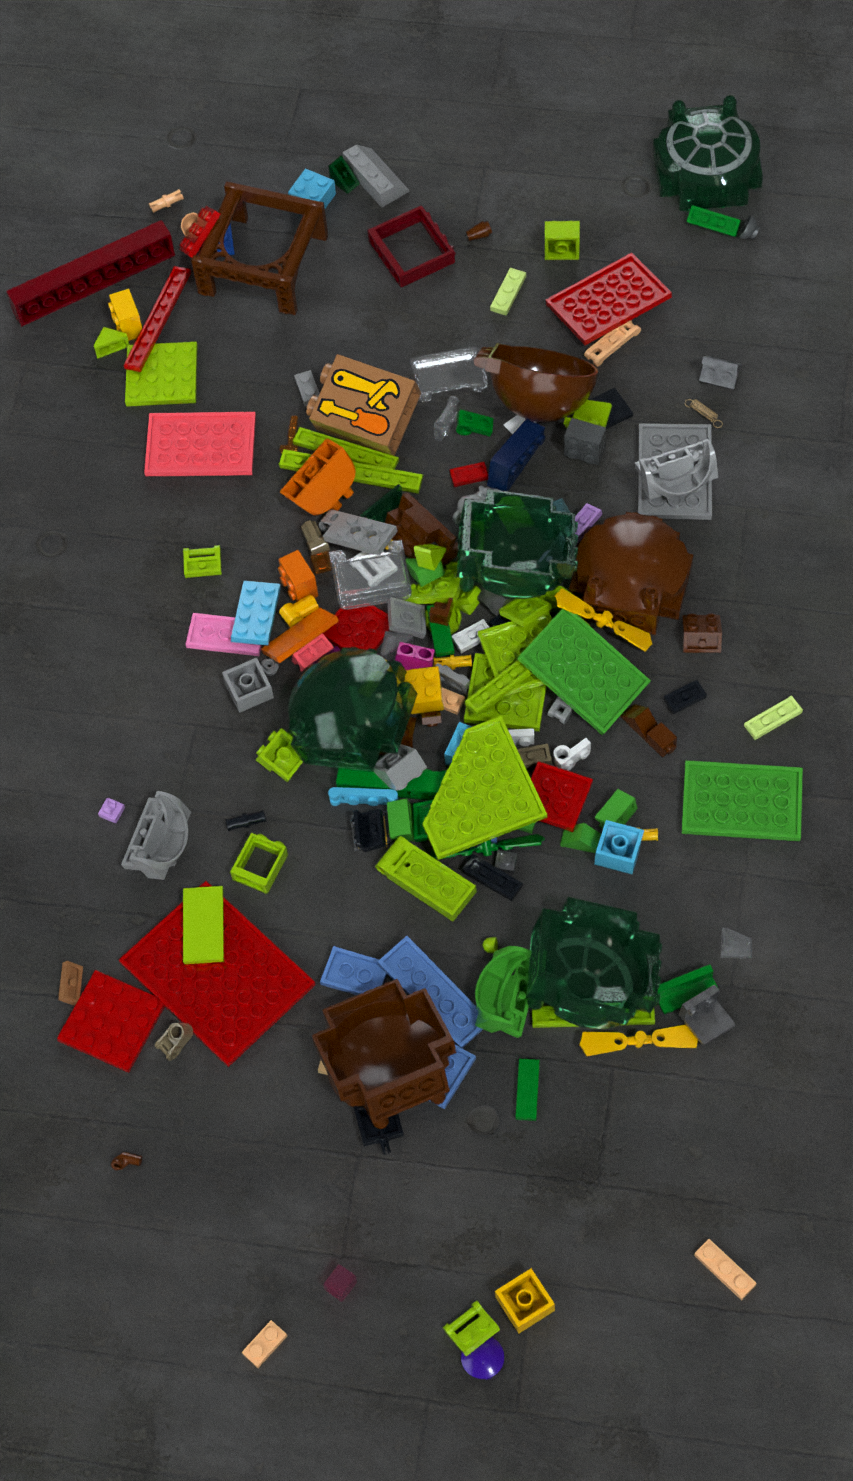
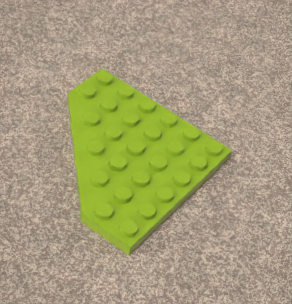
M502 716L465 730L449 769H447L441 782L439 791L436 793L430 806L429 813L424 819L423 828L437 859L440 860L547 818L545 808Z

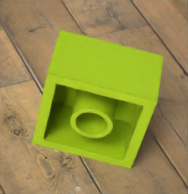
M545 221V260H579L580 221Z

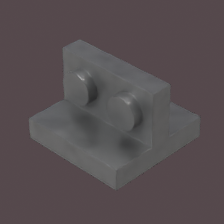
M703 356V367L699 381L734 389L742 364L711 356Z

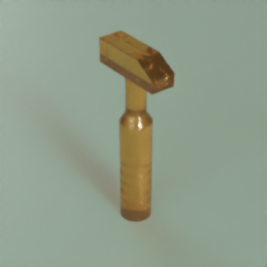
M291 416L288 445H280L281 453H283V449L298 451V446L292 445L296 433L297 416Z

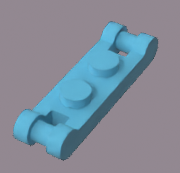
M333 787L328 791L330 804L333 806H338L340 803L377 806L378 804L387 805V802L398 800V793L393 789Z

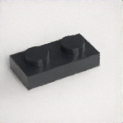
M695 680L665 695L664 701L671 712L675 714L705 699L707 694L699 682Z

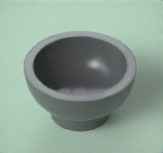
M750 215L744 222L738 233V238H755L760 227L757 226L756 219Z

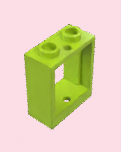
M251 833L230 871L232 880L268 894L288 856L286 846L282 842L268 840L262 834L256 835ZM255 847L278 856L267 878L244 870Z

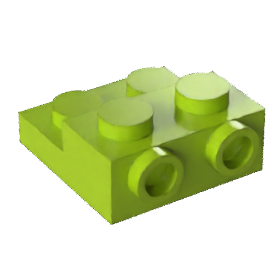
M281 728L278 732L273 731L267 739L270 741L266 747L262 745L256 752L258 755L256 761L268 771H274L288 782L311 751Z

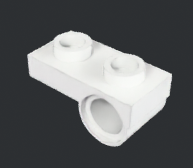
M585 738L571 749L565 745L557 746L554 750V765L567 771L571 770L576 762L589 756L591 742ZM559 756H565L566 758H565V759H560V758H558V757H559Z

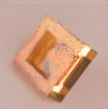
M328 551L311 556L316 575L334 570Z

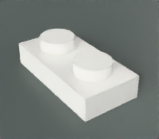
M482 619L452 635V641L460 653H463L480 644L477 631L487 629L489 626Z
M534 729L508 730L515 745L529 746L534 744Z

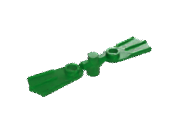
M534 834L502 840L498 844L488 840L476 847H470L445 858L456 857V855L460 854L462 856H469L473 854L474 850L476 853L483 852V856H490L492 851L498 850L499 847H502V850H510L516 846L541 845L545 837ZM432 849L428 855L438 860Z

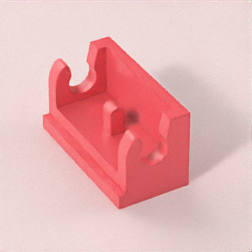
M322 633L295 652L292 656V662L294 665L298 664L300 671L303 672L307 667L333 650L334 647Z

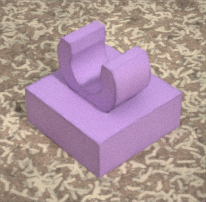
M106 798L98 815L103 819L117 823L125 806L113 799Z

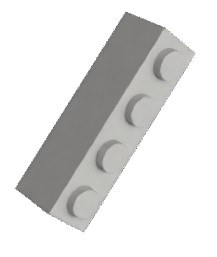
M354 145L342 152L344 160L360 182V185L381 208L409 192V189L372 148Z

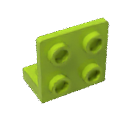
M587 400L574 412L572 418L606 427L612 405L611 403ZM565 417L563 424L566 428H568L571 418Z

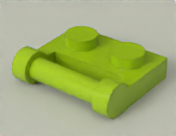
M220 545L201 549L183 548L185 578L222 575ZM215 555V556H206V557L190 558V557H193V556Z
M475 1301L469 1310L451 1324L447 1323L442 1327L465 1356H468L500 1330L499 1326L478 1301ZM476 1314L480 1316L458 1334L455 1333L458 1328Z

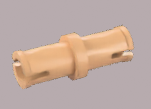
M178 189L171 194L162 195V198L149 203V206L152 209L151 211L155 213L165 207H171V204L184 198Z

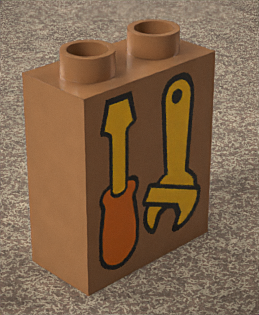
M337 354L333 364L327 363L321 372L320 383L324 385L319 397L313 395L310 398L306 410L307 416H310L309 419L317 431L395 456L421 395L416 381Z

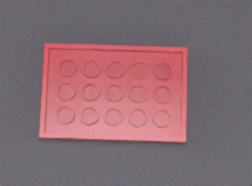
M149 413L145 476L252 475L256 413Z

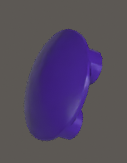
M491 1337L468 1356L461 1352L462 1366L472 1377L489 1380L503 1366V1348L497 1340Z

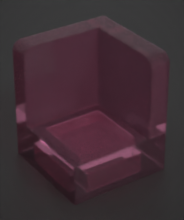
M338 1265L323 1285L328 1293L343 1302L357 1283L355 1275L343 1266Z

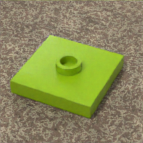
M526 591L500 608L499 613L501 616L525 627L551 610L552 606L551 603Z

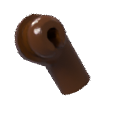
M123 1152L112 1160L111 1167L114 1170H121L129 1164L140 1166L142 1156Z

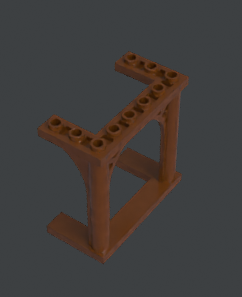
M226 181L224 186L225 197L218 210V213L221 215L206 237L199 255H194L191 260L198 293L204 296L215 297L217 291L214 277L229 279L234 282L237 281L276 290L279 312L296 315L298 309L295 284L303 256L311 238L326 241L328 238L324 202ZM246 202L303 215L290 248L281 258L272 263L258 266L242 264L234 260L224 247V236L231 220L247 223ZM218 257L226 258L223 262L215 260ZM269 269H277L278 274L269 272Z

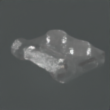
M453 395L449 397L445 409L434 422L435 440L440 442L444 436H448L450 426L457 420L456 406L459 403V399Z

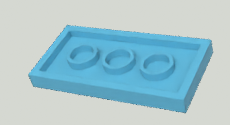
M254 581L243 582L231 642L269 645L281 589L280 584Z

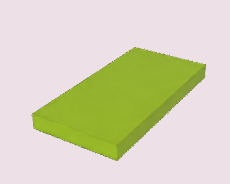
M223 886L183 888L184 964L224 962Z

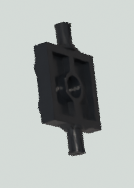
M354 1106L363 1146L380 1144L383 1155H387L385 1147L388 1154L391 1153L388 1141L404 1136L399 1115L396 1114L388 1117V1125L383 1129H378L373 1125L364 1106Z

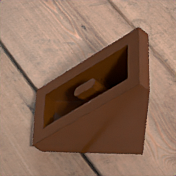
M634 704L620 715L645 741H647V733L658 725L649 708Z

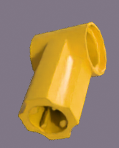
M308 595L294 604H285L279 610V614L288 626L292 627L304 617L317 610L319 606L312 595Z

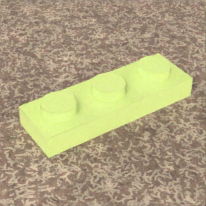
M513 268L509 269L490 306V311L507 316L526 278V272Z

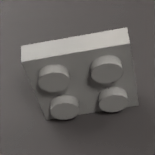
M390 597L388 600L389 630L423 639L426 635L425 606Z

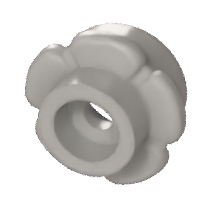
M271 658L264 659L261 662V667L267 676L274 675L279 668L277 662Z

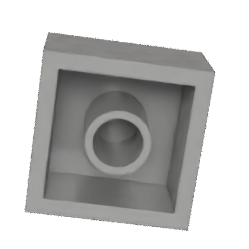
M257 658L222 672L225 685L239 713L274 698L272 687Z

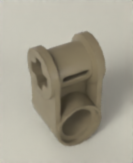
M188 1023L171 1024L166 1032L157 1040L155 1048L160 1049L166 1055L168 1061H172L192 1038L193 1028ZM180 1028H181V1030H182L181 1036L179 1035V1029H180Z

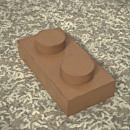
M69 961L62 963L59 1001L76 1005L80 998L83 966Z

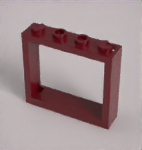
M422 205L367 230L368 241L400 288L455 263L456 253L454 247L449 245L446 235L440 232L438 224L432 221L430 213L426 212ZM421 222L443 254L404 272L382 239Z

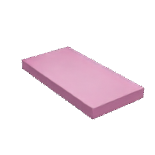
M200 613L192 614L185 644L186 648L252 656L260 655L262 645L231 642L235 617Z

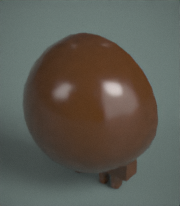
M496 343L494 348L482 347L473 360L475 366L490 372L492 385L497 396L510 411L522 418L536 422L556 421L573 414L590 397L598 376V369L585 360L565 353L535 347L510 346Z

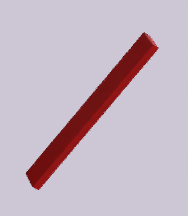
M173 267L124 363V369L137 372L142 371L191 274L190 269Z

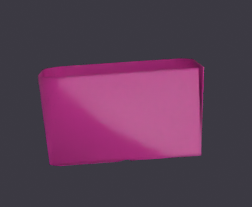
M400 642L393 670L401 672L403 670L432 667L435 650Z

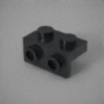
M380 809L361 813L358 810L353 811L354 818L352 823L356 833L354 836L356 846L364 852L386 847L383 811Z

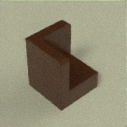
M449 598L447 604L435 602L434 607H431L429 612L431 623L449 625L454 608L453 598Z

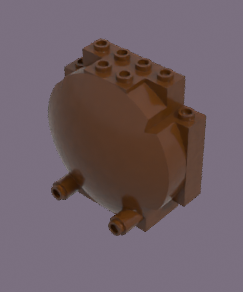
M626 512L624 515L606 519L604 524L595 525L584 534L577 550L576 566L569 592L592 606L597 614H603L604 611L611 612L613 615L611 620L614 623L622 621L651 635H656L660 616L679 620L694 554L687 552L684 542L680 541V532L674 531L663 522V519L656 516L641 515L637 512ZM582 617V619H584L585 621L593 623L597 622L593 620V618L587 619Z
M395 979L322 1010L328 1029L312 1035V1039L327 1071L330 1084L341 1102L344 1101L351 1107L364 1106L373 1125L378 1129H383L388 1125V1117L428 1100L437 1105L444 1102L446 1099L445 1093L450 1091L445 1068L449 1066L450 1055L456 1053L454 1040L426 988L406 996L399 980Z

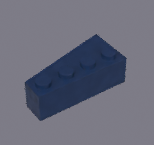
M527 419L519 426L492 457L487 486L498 489L499 492L505 495L507 494L537 448L543 444L545 440V427Z

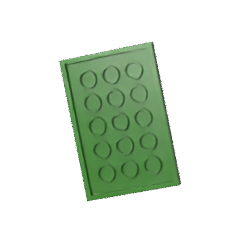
M564 609L552 619L517 658L519 662L601 735L612 726L651 681L577 614Z
M685 760L682 834L800 841L803 768Z

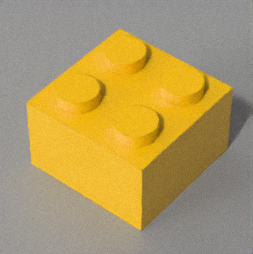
M126 289L110 294L111 302L108 305L113 323L116 325V330L126 333L129 341L138 338L142 325L130 290Z
M438 666L401 671L403 704L406 715L444 710L441 676Z
M532 1268L495 1291V1298L518 1334L555 1311L553 1300Z

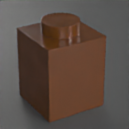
M662 722L647 733L646 742L661 757H664L667 753L671 754L676 749L677 737Z

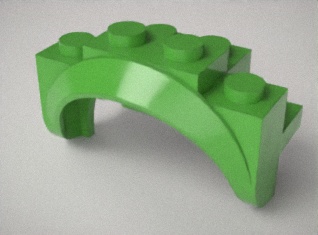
M507 946L494 951L492 960L485 966L476 984L475 999L478 1015L475 1026L490 1033L501 1030L516 1038L522 1036L539 962L530 958L531 950L518 946Z

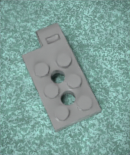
M329 510L319 522L320 530L325 533L323 535L324 541L379 556L397 533L395 525L336 510Z

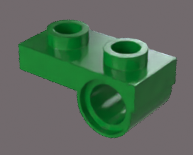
M460 409L457 415L456 432L460 435H470L474 432L491 436L494 418Z

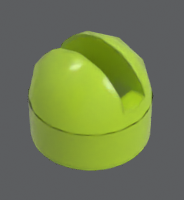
M489 937L483 941L482 945L487 953H494V951L498 950L496 937Z

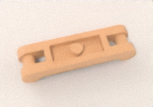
M632 320L603 336L586 350L584 356L588 360L591 359L593 364L598 367L607 357L633 336H637L641 328L638 325H634Z

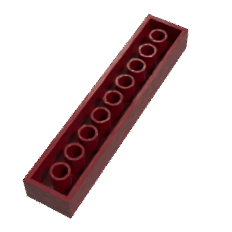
M160 220L7 290L8 299L15 317L22 327L174 257L175 252L171 234L163 221Z

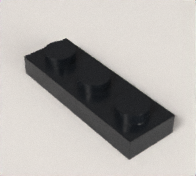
M474 854L462 869L463 873L510 901H513L523 887L522 882Z

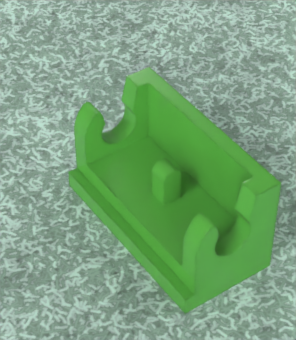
M617 789L595 816V820L600 822L599 827L603 829L606 820L625 825L638 809L635 798Z
M406 798L387 802L391 840H396L401 836L408 841L414 842L413 809L409 800Z

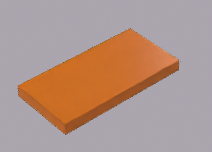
M319 607L271 641L269 645L261 648V651L264 655L281 663L335 625L339 620L336 615Z

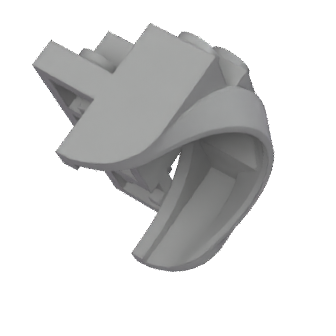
M709 438L699 443L635 462V469L642 478L643 490L649 499L665 496L669 500L686 496L701 490L706 482L718 478L716 454Z
M157 791L155 798H148L121 866L124 869L140 870L151 879H165L169 867L176 865L188 840L187 822L191 811L180 799L162 791ZM163 814H164L165 823L161 820L162 817H163Z

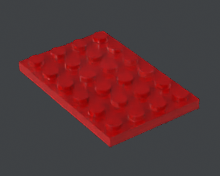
M630 253L546 299V305L584 345H587L672 298V292L633 253Z

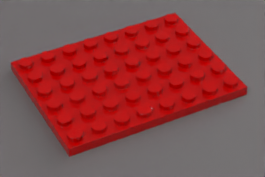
M205 881V882H204L201 886H199V887H212V886H211L207 881ZM225 898L224 962L184 964L183 902L119 959L120 964L150 993L156 996L178 1020L191 1025L193 1034L227 1067L235 1062L316 985L312 978Z

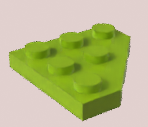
M469 561L450 562L445 565L446 569H444L445 574L422 587L414 583L409 585L402 600L416 604H435V602L448 603L449 598H453V603H456L471 567Z

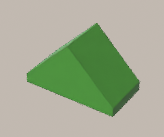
M416 558L406 559L410 575L421 587L445 574L441 561L434 571L418 567Z
M585 823L576 824L573 832L564 829L560 846L596 853L601 833Z

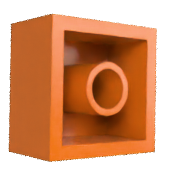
M299 550L278 559L280 565L278 571L281 575L279 578L282 585L288 587V594L292 601L296 600L298 602L308 595H312L314 598L318 597L315 576Z

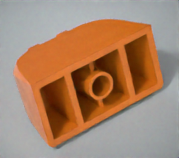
M327 438L280 490V493L312 515H320L330 509L338 511L342 507V504L338 501L342 495L348 499L354 493L350 486L354 481L356 468L344 448Z

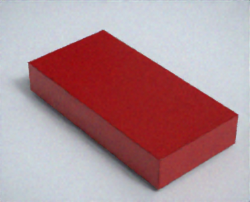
M485 461L449 469L454 487L488 480Z

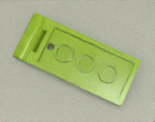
M401 836L396 839L375 865V868L381 874L387 876L389 880L451 921L457 918L477 892L476 885Z

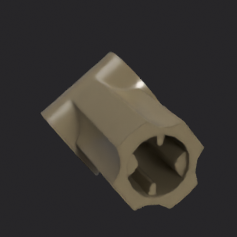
M306 521L301 526V530L307 541L311 556L315 557L330 551L328 542L324 541V537L316 522Z

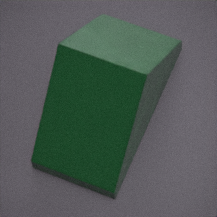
M342 155L328 165L330 179L334 180L335 185L345 193H350L360 184Z

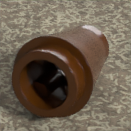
M481 221L466 231L469 241L489 237L492 234V230L488 221Z

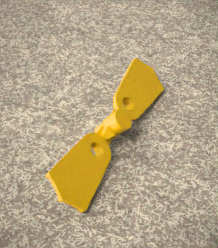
M563 588L555 594L557 607L578 614L583 618H593V620L597 621L596 625L599 628H603L604 625L613 628L617 635L625 638L628 642L645 652L652 645L650 633L622 621L612 622L613 615L611 612L604 611L603 614H597L592 606Z
M680 1025L655 1030L652 1036L646 1035L643 1031L636 1032L635 1036L626 1037L620 1032H582L579 1046L583 1049L586 1056L623 1050L627 1044L640 1048L643 1044H652V1042L658 1047L696 1048L698 1039L687 1025ZM657 1037H663L664 1041H658ZM615 1040H620L622 1044H616Z

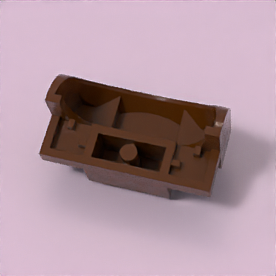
M408 492L402 494L399 507L387 513L385 523L397 527V533L392 538L393 543L407 557L416 558L414 546L431 544L433 542H436L438 546L446 547V552L441 559L443 566L450 563L459 554L463 545L459 541L455 543L457 537Z

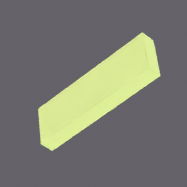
M790 696L745 722L744 727L753 739L756 740L803 712V709L793 696Z

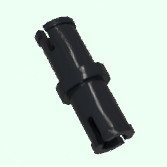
M264 810L250 814L242 813V816L226 819L228 831L242 827L250 828V825L267 822Z

